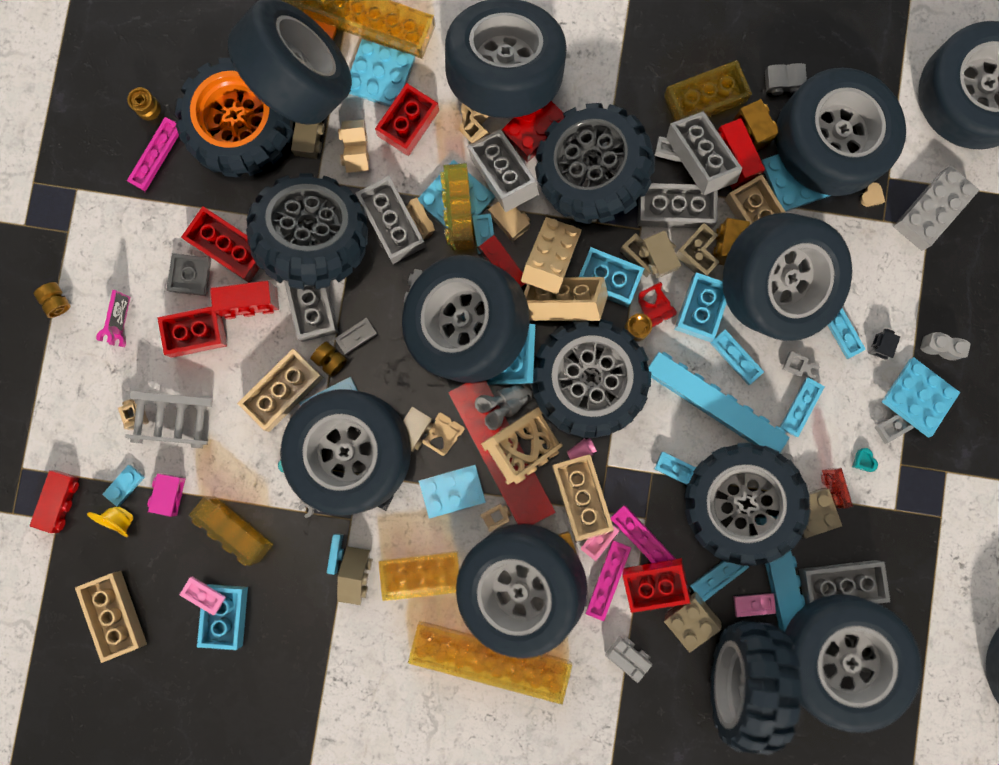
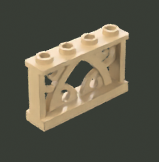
M539 406L481 444L485 451L488 450L505 476L507 485L512 482L518 484L526 478L525 474L528 476L535 472L537 465L540 467L547 463V458L551 459L559 454L558 449L563 446L562 443L558 442L544 420ZM516 433L523 439H531L530 455L516 451L518 447ZM508 439L512 440L513 445L509 443ZM546 443L548 448L544 449L542 444ZM515 463L519 467L518 471H515L513 468V466H515Z

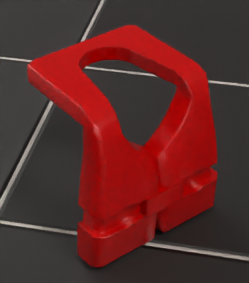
M661 282L640 292L638 295L639 305L643 314L651 319L652 328L662 323L663 320L666 321L677 315V311L670 305V301L661 290L663 285ZM652 290H655L657 293L655 304L644 300L645 295Z

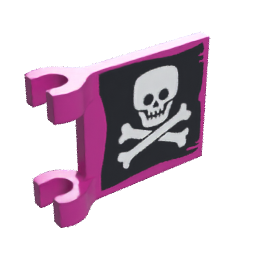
M112 290L105 325L97 333L96 340L103 342V337L107 335L108 344L115 346V341L119 339V346H126L123 330L130 302L129 296L117 290Z

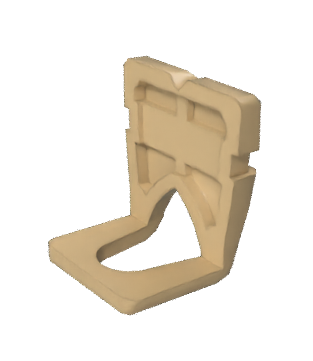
M440 412L422 443L444 456L458 440V436H461L465 427L456 421L452 422L451 418ZM442 437L444 448L438 449L431 445L430 441L434 438Z

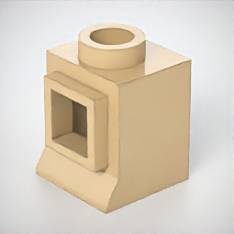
M130 399L122 402L123 406L118 407L124 429L133 430L135 416L129 417L127 410L133 409L135 415L137 405L134 400ZM144 410L143 424H148L149 421Z
M500 503L480 514V516L487 525L489 532L509 522L511 513L506 505L502 506ZM499 510L503 519L495 523L491 514Z

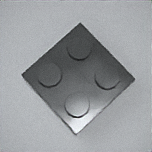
M172 253L166 290L169 292L206 296L212 259L209 257Z

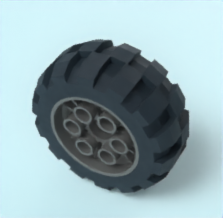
M602 103L586 104V109L577 111L576 107L564 112V119L559 123L554 120L545 131L547 139L546 141L541 140L539 142L535 157L538 163L535 166L537 182L541 186L543 194L555 210L565 217H573L576 222L590 224L592 219H599L600 223L615 220L614 215L621 211L627 214L637 206V198L646 195L652 183L650 177L655 172V157L652 144L643 124L636 116H628L626 109L609 104L608 109H604ZM605 142H610L608 146H602ZM619 149L623 150L622 153H615ZM576 170L581 171L579 174H574ZM608 172L614 175L610 180L607 177ZM585 179H587V180H588V185H587V187H582V185H583Z

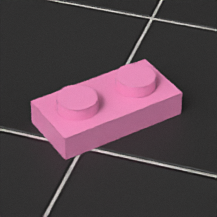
M613 526V532L587 539L580 549L597 561L620 530Z
M194 577L189 578L180 593V596L212 615H216L226 596Z
M774 593L733 596L736 617L776 614Z

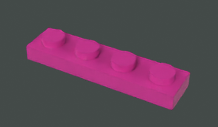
M166 117L163 119L127 179L130 184L146 192L179 137L174 121Z
M625 504L610 517L651 563L676 559Z
M614 540L612 541L586 609V615L601 621L605 620L631 547Z

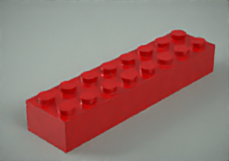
M487 382L465 383L448 392L517 524L533 525L556 513L535 472L528 476L525 474L526 478L518 484L512 482L507 485L505 476L488 450L485 451L481 444L509 426L505 416L501 426L496 430H490L485 424L487 414L500 409L499 405L486 413H481L476 409V398L481 395L494 397ZM508 439L509 443L513 445L512 440ZM518 442V447H517L516 451H518V452L524 454V452H523V450H522V448H521V446H520V444H519V442ZM515 463V466H513L514 470L518 471V465Z

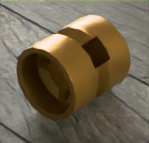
M142 87L135 88L129 93L127 98L128 104L142 119L153 120L160 114L161 106L147 89Z
M56 282L44 284L34 292V296L39 304L43 305L42 309L48 318L60 316L71 307L66 297L62 296V290Z
M637 313L629 318L624 328L635 336L634 340L636 342L644 340L651 332L652 322L647 315Z
M328 341L322 343L310 358L317 366H323L322 370L329 377L337 374L347 362V359L340 352H335V348Z

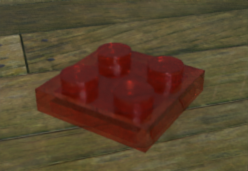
M842 468L822 470V482L824 486L829 488L836 508L846 509L853 507Z

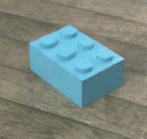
M590 247L579 277H604L608 293L607 299L629 307L644 268Z
M696 272L691 278L674 330L708 342L713 341L727 304L723 292V281Z
M476 465L419 481L429 519L486 503Z
M207 585L226 596L216 615H212L202 608L200 609L197 647L237 650L243 646L248 587Z

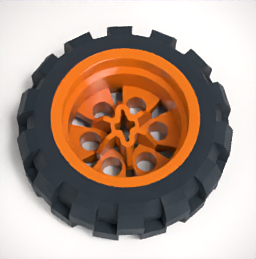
M230 57L218 59L219 64L211 66L209 62L197 69L199 74L193 80L188 77L181 88L184 97L183 99L177 98L175 116L179 119L176 123V128L180 140L204 167L213 172H222L224 176L241 177L242 173H248L252 176L264 172V165L269 162L274 165L284 156L281 151L284 146L289 147L294 135L292 126L295 122L281 116L264 104L241 79ZM240 94H244L242 102L239 101ZM218 105L222 107L221 111L216 110ZM250 105H254L253 109H249L248 107ZM261 121L259 126L256 127V122ZM220 130L217 134L212 136V131ZM232 135V138L226 141V137Z

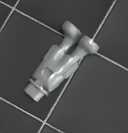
M531 383L502 388L496 391L494 397L481 395L476 398L475 407L481 413H486L497 405L501 406L500 409L490 412L485 417V424L490 430L498 429L503 422L504 416L512 417L532 400L533 391Z

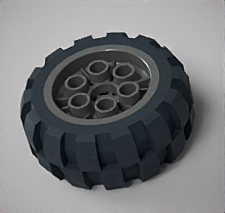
M299 173L298 178L290 179L287 175L277 179L274 182V187L266 186L257 195L255 202L249 208L246 218L248 245L256 264L261 269H265V274L280 284L283 280L288 281L291 288L304 290L305 286L315 285V289L329 287L332 280L342 281L353 272L352 267L356 268L361 263L365 255V246L368 244L367 216L364 207L358 202L355 194L346 186L340 188L337 180L325 175L320 179L315 178L313 173Z

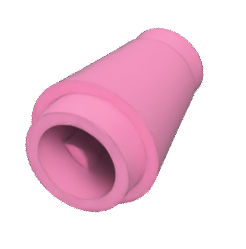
M584 438L567 451L570 460L588 454L593 456V453L597 452L591 438Z

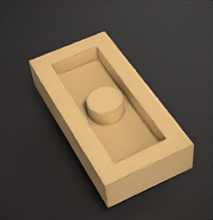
M418 198L411 199L406 208L423 240L428 239L435 231L434 225L429 220L424 206L419 202Z

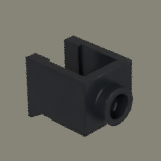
M883 329V332L875 335L871 346L873 349L868 354L884 360H888V357L893 358L901 336L896 335L893 330Z

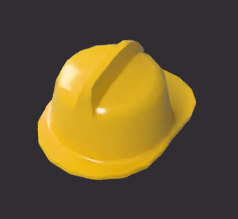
M112 507L101 515L91 512L87 513L95 522L128 537L125 532L133 520V515L125 509Z

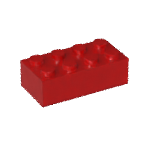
M202 206L181 238L250 283L260 267L251 255L247 235Z

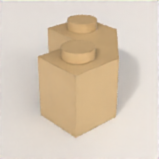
M462 104L460 132L472 144L490 135L482 125L489 116L478 113Z
M364 119L342 121L341 129H338L339 140H343L344 152L340 155L342 166H345L346 173L369 171L368 140Z

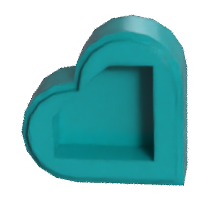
M861 448L855 455L852 467L865 472H874L878 468V462L873 458V453L870 449Z

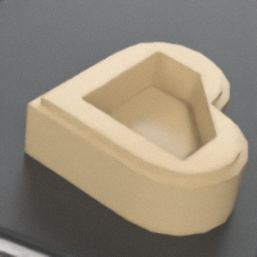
M872 183L866 187L865 193L860 197V202L863 206L869 207L885 202L881 185Z

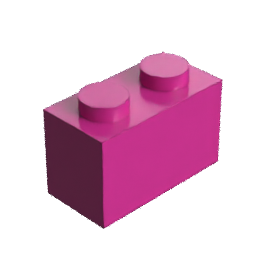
M157 473L152 482L153 493L147 503L149 507L148 512L170 517L177 516L186 478Z

